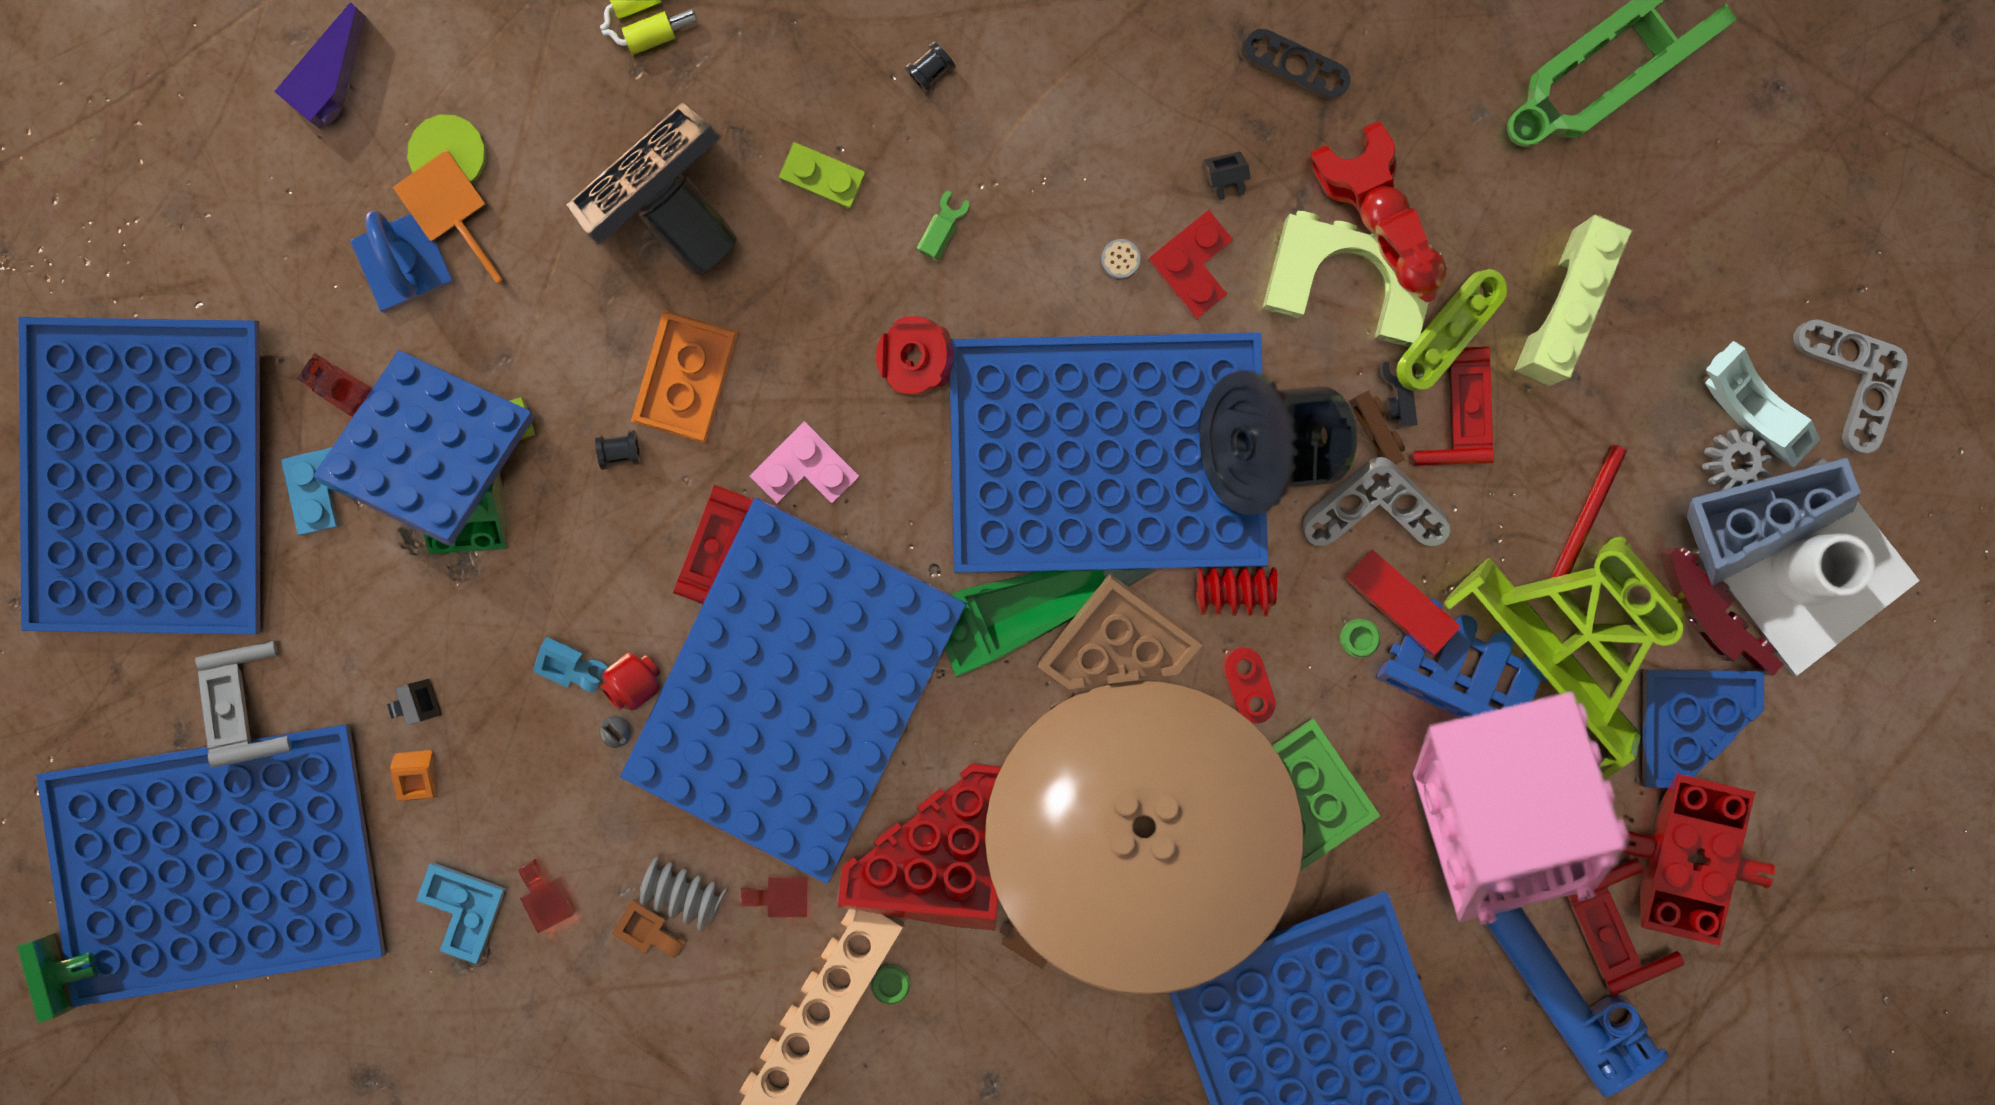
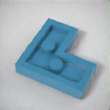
M331 448L281 459L298 535H307L340 527L332 490L318 483L313 476Z
M433 862L430 863L416 901L453 914L440 951L478 964L506 888Z

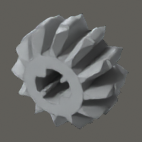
M1737 429L1729 430L1727 438L1722 435L1715 436L1713 440L1716 448L1708 447L1704 451L1706 456L1712 458V462L1704 463L1702 468L1706 471H1714V474L1708 479V483L1714 485L1721 482L1720 491L1759 481L1758 477H1769L1770 472L1762 467V463L1770 462L1772 457L1771 455L1761 456L1760 451L1765 448L1766 442L1761 440L1753 443V432L1747 431L1740 436ZM1732 457H1741L1743 463L1738 464V466L1742 467L1741 469H1733L1731 462L1736 460L1732 459Z

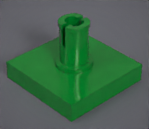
M55 933L17 946L38 1023L54 1019L75 1009V1007L71 1006L68 983L98 975L97 965L80 970L77 969L79 966L96 961L92 952L62 961Z

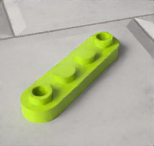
M1487 269L1473 273L1404 353L1397 364V377L1404 388L1410 391L1431 388L1500 307L1507 295V285L1504 277L1498 271ZM1480 285L1484 289V295L1480 293ZM1412 366H1414V368H1415V370H1416V375H1415V377L1413 376V373H1412Z

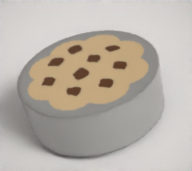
M1126 239L1111 241L1102 252V268L1107 275L1114 279L1131 277L1137 271L1140 264L1138 248Z

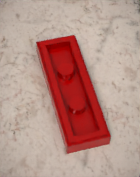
M1373 549L1345 578L1351 586L1433 658L1461 628L1458 623Z

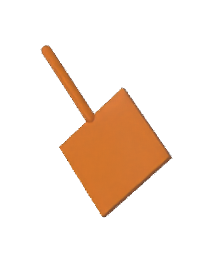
M445 150L392 187L431 242L456 226L495 283H502L501 276L462 222V220L486 204L448 150Z

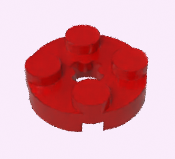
M907 316L893 323L895 325L890 328L887 334L883 333L877 345L876 364L881 376L886 378L887 382L891 385L890 387L894 390L909 395L927 394L935 388L944 386L948 381L953 363V347L948 330L939 326L933 320L919 316ZM915 345H918L919 351L922 352V357L918 364L914 366L913 361L907 359V355L914 351Z

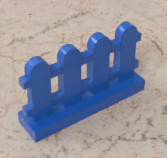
M1429 598L1440 609H1442L1441 604L1437 600ZM1469 615L1460 616L1455 620L1461 628L1442 648L1436 662L1425 657L1426 651L1406 634L1402 644L1394 643L1389 652L1396 656L1395 660L1390 659L1383 663L1376 677L1380 681L1461 719L1497 711L1498 709L1488 705L1490 700L1501 705V709L1530 703L1535 696L1540 681L1544 683L1549 682L1526 654H1524L1522 659L1510 654L1513 640L1506 632H1497L1491 635L1487 643L1476 638L1478 625L1476 620ZM1470 648L1482 653L1472 678L1459 673ZM1505 665L1517 670L1507 695L1495 690ZM1420 667L1431 672L1430 677L1417 672L1418 668ZM1454 684L1467 689L1465 694L1453 689Z

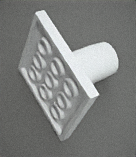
M1824 457L1819 458L1811 465H1809L1807 468L1826 464L1828 462L1824 459ZM1857 502L1852 513L1723 581L1730 588L1727 593L1735 599L1734 602L1762 638L1778 650L1776 656L1784 663L1786 669L1792 676H1798L1918 583L1919 579L1860 503Z

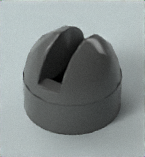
M613 716L606 719L600 727L601 740L609 747L618 748L624 746L632 737L630 722L621 716ZM609 724L623 736L620 741L606 729Z

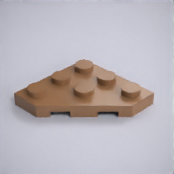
M1109 574L1043 654L1037 664L1039 669L1067 689L1084 688L1085 684L1107 682L1108 684L1136 681L1139 680V677L1162 674V677L1178 675L1203 645L1199 638L1113 575Z

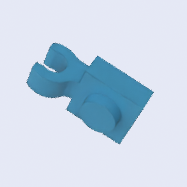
M546 637L540 646L533 672L566 688L570 686L571 682H574L585 691L595 693L600 681L599 679L603 680L602 674L608 666L597 660L582 662L580 661L582 653Z

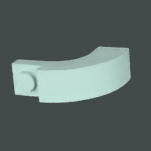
M1733 341L1723 352L1714 357L1711 365L1706 369L1710 378L1705 382L1712 395L1746 432L1751 431L1754 433V439L1757 442L1761 440L1766 442L1765 448L1794 468L1821 440L1813 421L1784 402L1763 382L1757 374L1746 349Z

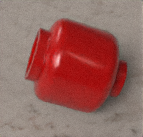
M626 653L604 670L602 674L604 684L600 688L618 710L625 708L635 711L659 691V683L656 676L660 674V671L647 655L640 659L633 653Z

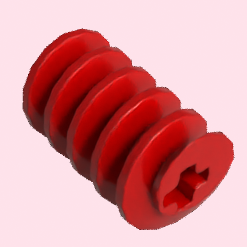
M1198 567L1196 570V603L1201 615L1206 614L1209 604L1214 605L1217 615H1221L1225 604H1229L1232 616L1237 615L1240 605H1245L1248 616H1252L1256 605H1260L1263 616L1268 617L1271 607L1276 604L1278 592L1276 567H1272L1268 578H1266L1262 567H1256L1252 578L1247 567H1240L1236 577L1232 567L1224 568L1221 577H1219L1216 567L1208 568L1205 576H1203L1201 567Z

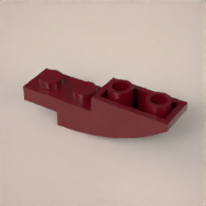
M1683 547L1680 550L1678 548H1666L1661 556L1672 592L1678 599V604H1682L1685 616L1693 629L1707 646L1723 661H1735L1740 655L1757 671H1764V675L1774 676L1784 665L1775 656L1778 650L1764 638L1759 637L1755 639L1746 631L1749 625L1739 615L1732 611L1728 614L1725 612L1735 601L1727 593L1730 589L1724 581L1711 586L1708 575L1698 567L1700 560L1689 550Z

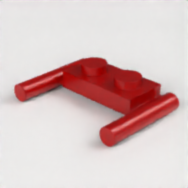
M1490 346L1465 347L1451 364L1454 449L1414 451L1415 466L1494 463Z
M713 485L679 573L673 594L704 604L740 529L744 515L748 512L754 499Z
M1637 857L1610 868L1597 889H1593L1595 897L1591 899L1585 897V900L1579 901L1577 894L1567 896L1572 904L1570 906L1598 970L1605 979L1606 986L1612 997L1685 965L1679 951H1675L1646 965H1641L1622 918L1607 888L1643 872V867Z

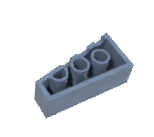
M1848 458L1691 498L1687 518L1711 586L1852 513L1861 492Z

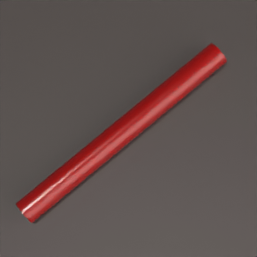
M1618 445L1612 446L1551 578L1571 573L1626 456L1627 450Z

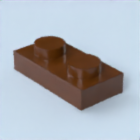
M1368 390L1348 401L1377 457L1387 458L1395 465L1404 461L1405 459L1401 452L1405 451V446L1399 434L1395 430L1390 432L1383 418L1387 416V412L1379 397H1372Z

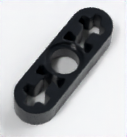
M1268 29L1255 30L1246 39L1243 53L1249 64L1327 101L1337 100L1344 95L1350 85V74L1342 64ZM1264 39L1269 42L1267 49L1278 54L1280 46L1285 48L1286 50L1279 60L1278 67L1272 65L1276 57L1269 53H1264L1262 57H1257L1255 55L1256 48L1251 45L1252 42L1259 44ZM1291 55L1304 57L1307 62V71L1301 75L1291 74L1286 68V59ZM1315 63L1321 65L1317 72L1318 74L1329 77L1332 72L1338 75L1337 82L1342 86H1335L1330 91L1325 88L1326 81L1316 76L1313 83L1308 82L1307 79L1311 76Z

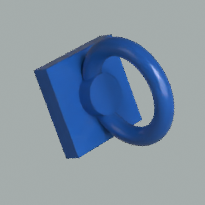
M376 210L370 211L365 218L367 233L350 240L378 307L383 313L455 282L437 239L431 242L412 214L389 223L381 212Z

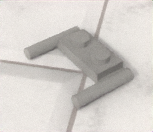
M275 641L195 657L207 747L209 750L208 761L211 768L291 751V742L288 736L251 744L242 673L238 667V664L277 656L278 651Z

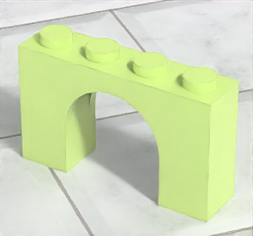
M1297 211L1296 215L1289 214L1284 222L1262 309L1300 319L1304 315L1313 278L1319 264L1335 254H1357L1365 257L1377 267L1385 285L1384 303L1374 339L1410 348L1421 335L1429 302L1427 303L1416 295L1407 293L1399 285L1395 272L1380 253L1376 234L1371 233L1369 235L1357 232L1356 225L1344 221H1334V225L1319 222L1318 215L1306 211Z
M1596 215L1573 229L1558 264L1568 268L1560 293L1544 324L1537 332L1528 336L1514 369L1515 372L1548 386L1571 377L1632 230Z

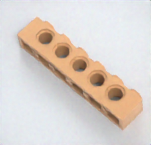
M853 909L848 910L841 922L842 925L847 927L840 940L832 937L821 955V958L827 962L819 974L814 971L810 973L800 990L806 994L799 1008L793 1004L790 1006L780 1023L781 1026L786 1028L779 1041L773 1038L770 1039L760 1056V1059L765 1061L758 1075L751 1071L739 1092L745 1095L741 1105L797 1104L904 926L903 921L894 916ZM855 935H864L869 939L871 949L867 953L857 954L850 948L849 940ZM840 968L847 971L850 975V983L841 988L834 986L829 979V973L832 970ZM816 1002L825 1004L830 1010V1017L824 1021L813 1019L809 1013V1006ZM801 1036L808 1041L810 1050L805 1054H796L790 1049L789 1040L792 1037ZM774 1070H781L787 1074L789 1084L786 1087L777 1088L770 1083L768 1074Z

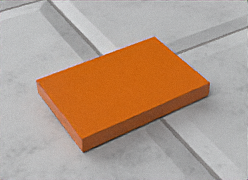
M663 310L631 422L707 444L739 332Z

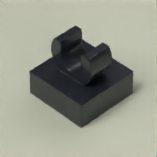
M1241 151L1203 160L1205 174L1220 200L1225 199L1224 187L1232 183L1236 184L1239 195L1245 194L1246 186L1244 181L1251 178L1249 165Z
M429 679L395 688L399 700L387 704L391 719L404 716L407 726L441 716Z

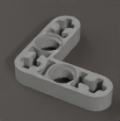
M1811 320L1802 323L1797 327L1793 336L1794 346L1800 353L1861 374L1843 429L1842 440L1847 450L1854 454L1874 452L1883 441L1907 369L1908 359L1905 352L1896 345L1822 320ZM1817 329L1816 336L1827 341L1834 339L1831 346L1818 343L1810 347V339L1805 337V333ZM1847 339L1853 340L1859 346L1860 353L1855 361H1848L1841 354V345ZM1890 354V361L1895 364V368L1886 370L1882 380L1890 381V385L1884 382H1872V377H1881L1884 370V365L1879 362V358ZM1871 389L1879 390L1884 396V404L1878 411L1872 410L1866 405L1865 397ZM1859 415L1878 418L1877 422H1868L1865 434L1870 436L1871 439L1870 442L1862 443L1860 446V439L1854 436L1855 431L1864 429L1867 419L1859 418Z
M1383 457L1373 458L1366 462L1311 508L1303 519L1305 536L1310 543L1316 546H1327L1335 542L1379 504L1419 542L1426 546H1437L1444 543L1449 537L1451 530L1445 512L1391 460ZM1375 473L1379 475L1387 474L1388 479L1385 482L1380 479L1374 481L1373 475ZM1368 488H1370L1371 495H1368L1366 492ZM1409 494L1417 498L1416 504L1410 509H1400L1395 505L1397 499L1403 495ZM1347 495H1357L1362 499L1359 506L1354 509H1344L1340 506L1341 500ZM1331 509H1334L1336 513L1333 516L1331 514ZM1424 513L1425 519L1433 525L1438 523L1439 528L1435 531L1431 528L1425 529L1424 522L1420 516ZM1317 522L1322 525L1328 523V529L1325 531L1322 528L1315 530L1314 524Z

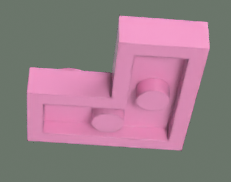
M805 421L750 475L777 504L805 477L832 504L860 478Z

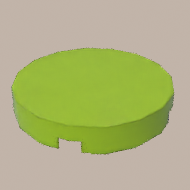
M439 114L424 120L414 130L408 142L407 155L412 173L445 150H448L470 183L473 184L480 178L486 165L487 148L481 134L469 121L456 115Z

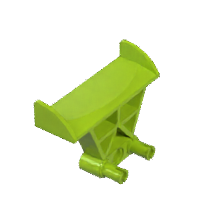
M1623 537L1611 539L1600 549L1594 565L1595 568L1517 587L1510 582L1489 557L1456 587L1444 604L1448 609H1451L1473 592L1561 695L1573 693L1576 704H1582L1588 722L1587 726L1610 752L1598 767L1602 781L1608 779L1636 758L1641 733L1618 708V705L1652 642L1668 646L1676 643L1681 638L1685 625V613L1682 604H1678V599L1668 593L1632 551L1631 544L1626 545L1627 539ZM1602 583L1638 625L1595 624ZM1592 585L1588 613L1568 590ZM1635 586H1643L1649 590L1651 597L1640 601L1633 598L1629 590ZM1550 595L1577 626L1579 631L1565 642H1562L1527 600ZM1587 641L1595 647L1621 678L1611 698L1572 654ZM1612 642L1640 644L1629 663Z

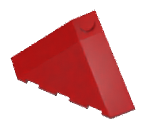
M978 764L969 765L960 772L962 779L945 793L940 788L917 807L919 813L902 827L897 822L874 841L876 847L863 858L857 861L853 857L844 864L841 870L838 907L952 927L995 931L998 896L991 879L987 861L985 836L989 801L996 778L1002 767Z

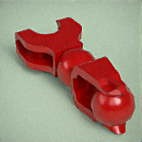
M1376 121L1363 127L1366 133V152L1357 158H1340L1329 146L1325 145L1311 151L1313 171L1327 197L1354 205L1361 216L1364 226L1373 234H1376L1380 253L1395 272L1399 285L1407 293L1416 295L1427 303L1433 301L1436 298V290L1441 287L1446 277L1447 267L1442 255L1429 246L1416 210L1414 208L1411 209L1407 197L1398 188H1394L1393 178L1397 168L1395 143L1382 123Z

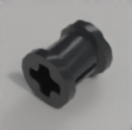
M932 41L929 44V50L913 65L908 64L904 69L924 92L928 93L932 89L931 85L947 70L953 71L956 65L949 55L935 41Z
M630 430L627 435L604 438L601 435L595 437L597 459L601 470L608 469L609 465L632 462L634 465L641 464L640 446L635 430Z

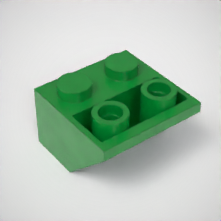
M500 472L452 546L423 533L429 554L506 549L504 489Z

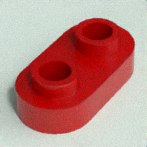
M1240 647L1232 650L1224 660L1223 670L1236 710L1251 723H1263L1273 715L1276 701L1262 658L1256 651L1250 648ZM1246 659L1251 664V670L1249 673L1242 675L1238 672L1237 665L1241 660ZM1254 697H1260L1263 701L1262 709L1257 712L1252 711L1249 706L1250 700Z

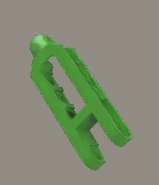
M1631 0L1539 68L1531 76L1527 103L1516 110L1507 123V134L1510 140L1518 146L1531 147L1549 135L1579 138L1729 27L1738 18L1729 6L1725 4L1706 20L1700 22L1677 39L1656 11V8L1667 0ZM1632 26L1655 57L1635 70L1610 91L1608 90L1575 116L1563 114L1561 116L1548 98L1550 87Z

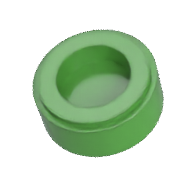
M1351 620L1341 630V646L1347 654L1353 657H1368L1380 645V632L1377 626L1369 620Z
M885 964L879 967L871 981L872 993L878 1001L884 1004L893 1005L903 1001L910 990V977L907 971L897 964Z

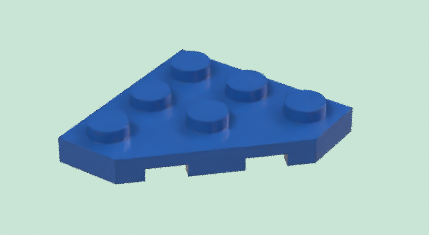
M1643 669L1642 786L1669 788L1676 773L1696 778L1695 775L1706 764L1714 760L1736 739L1735 736L1750 721L1753 722L1764 711V671Z

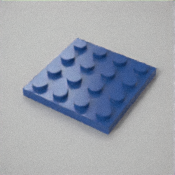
M398 350L313 476L318 483L452 546L534 417L531 411Z

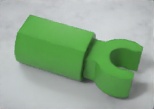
M949 190L943 193L940 199V214H934L916 248L920 253L935 261H940L957 229L954 223L968 213L970 201L965 199L960 209H950L948 201L951 199L952 192Z

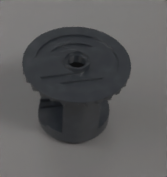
M1235 371L1227 374L1215 384L1204 405L1200 424V450L1207 478L1220 500L1230 509L1240 514L1254 515L1270 511L1273 506L1279 505L1281 497L1287 495L1289 488L1335 483L1347 474L1354 461L1357 448L1355 419L1346 400L1332 388L1318 386L1277 390L1276 383L1268 380L1264 374H1257L1255 371ZM1323 426L1327 432L1326 444L1323 443L1321 435ZM1246 434H1248L1250 440L1249 452L1246 448Z

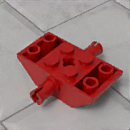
M1676 773L1657 808L1651 836L1626 830L1627 841H1631V843H1625V848L1621 853L1646 859L1640 882L1642 928L1720 946L1735 881L1755 884L1767 889L1771 887L1774 879L1758 875V872L1775 875V865L1741 857L1755 796L1754 791ZM1689 853L1698 854L1696 863L1693 864L1688 861Z

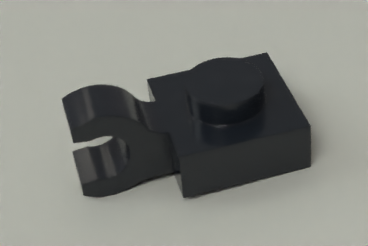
M1384 362L1380 367L1381 377L1393 388L1391 391L1392 397L1387 398L1389 421H1395L1396 429L1414 427L1418 425L1414 391L1404 388L1399 382L1398 377L1390 373L1389 362Z

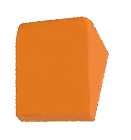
M425 750L394 754L390 773L397 801L436 798L433 752Z

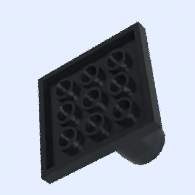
M683 102L566 204L597 245L601 244L632 215L638 212L639 218L692 275L704 273L728 254L737 240L736 234L721 214L688 176L681 173L721 138L711 125Z

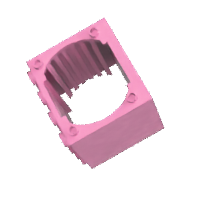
M1572 692L1431 726L1428 729L1413 777L1459 922L1479 918L1480 925H1486L1487 921L1489 924L1497 921L1495 913L1572 894H1577L1579 901L1585 900V897L1591 899L1596 896L1593 889H1597L1610 868L1618 864L1616 859L1625 848L1624 844L1627 843L1626 830L1621 819L1615 820L1611 804L1614 803L1611 786L1607 780L1602 781L1597 767L1601 764L1598 748L1595 742H1589L1585 731L1588 725L1587 716L1582 704H1576Z

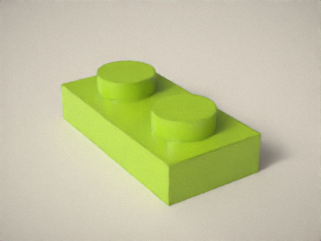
M793 142L779 179L851 210L866 173Z

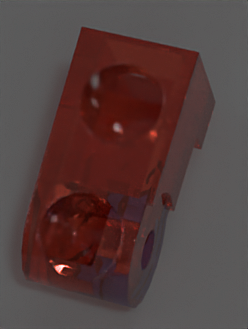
M316 352L312 354L297 377L299 381L310 387L314 393L352 417L373 388L372 385L362 381Z

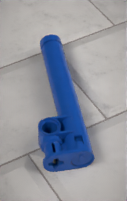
M1522 907L1495 913L1497 921L1490 924L1488 921L1486 922L1493 936L1603 1097H1609L1622 1091L1661 1066L1669 1057L1668 1052L1664 1048L1658 1049L1647 1033L1648 1026L1627 997L1620 994L1613 997L1609 995L1591 1007L1588 1006ZM1616 1008L1628 1009L1627 1019L1621 1023L1610 1022L1609 1016ZM1637 1043L1641 1044V1046L1645 1050V1053H1642L1640 1051V1049L1637 1046Z

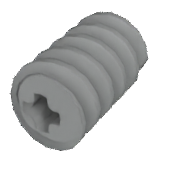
M655 856L640 887V904L646 906L655 898L654 910L657 912H661L669 904L668 917L674 919L683 911V923L689 925L697 917V930L703 932L714 921L725 898L727 888L718 896H715L714 882H711L702 890L700 889V876L697 875L690 883H687V870L682 869L673 877V864L669 862L660 871L657 869L658 857Z

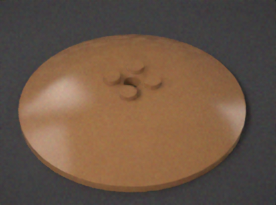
M1131 681L1105 685L1080 693L1047 712L1026 731L1006 758L996 778L986 817L985 840L987 861L998 899L1013 926L1035 952L1065 974L1088 985L1125 994L1155 995L1187 990L1210 982L1235 968L1262 945L1275 929L1294 892L1303 851V828L1296 791L1289 773L1266 737L1249 720L1222 701L1195 689L1158 681ZM1141 818L1151 820L1156 827L1153 836L1146 839L1137 837L1132 829L1133 824Z

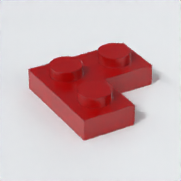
M1210 210L1148 258L1150 264L1196 320L1227 296L1225 290L1204 264L1228 246L1233 239Z

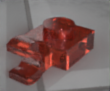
M536 858L518 868L519 874L529 890V893L523 895L520 900L537 933L575 914L558 879L546 883Z
M769 876L768 888L742 887L740 890V906L768 905V917H807L808 877Z

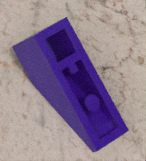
M351 2L274 91L319 129L324 124L332 123L338 117L342 109L340 105L346 98L366 17Z

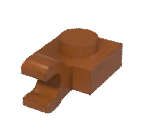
M636 899L630 902L612 935L644 954H647L652 945H654L666 954L676 958L687 943L679 936L662 929L668 918L648 906L640 904Z

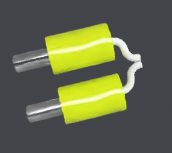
M610 0L611 4L606 7L604 12L605 22L600 25L604 36L610 35L619 45H628L631 54L635 55L676 39L674 31L697 22V17L692 9L670 18L667 17L664 11L621 28L625 37L622 40L616 32L607 29L611 22V10L614 9L619 20L660 4L662 1Z

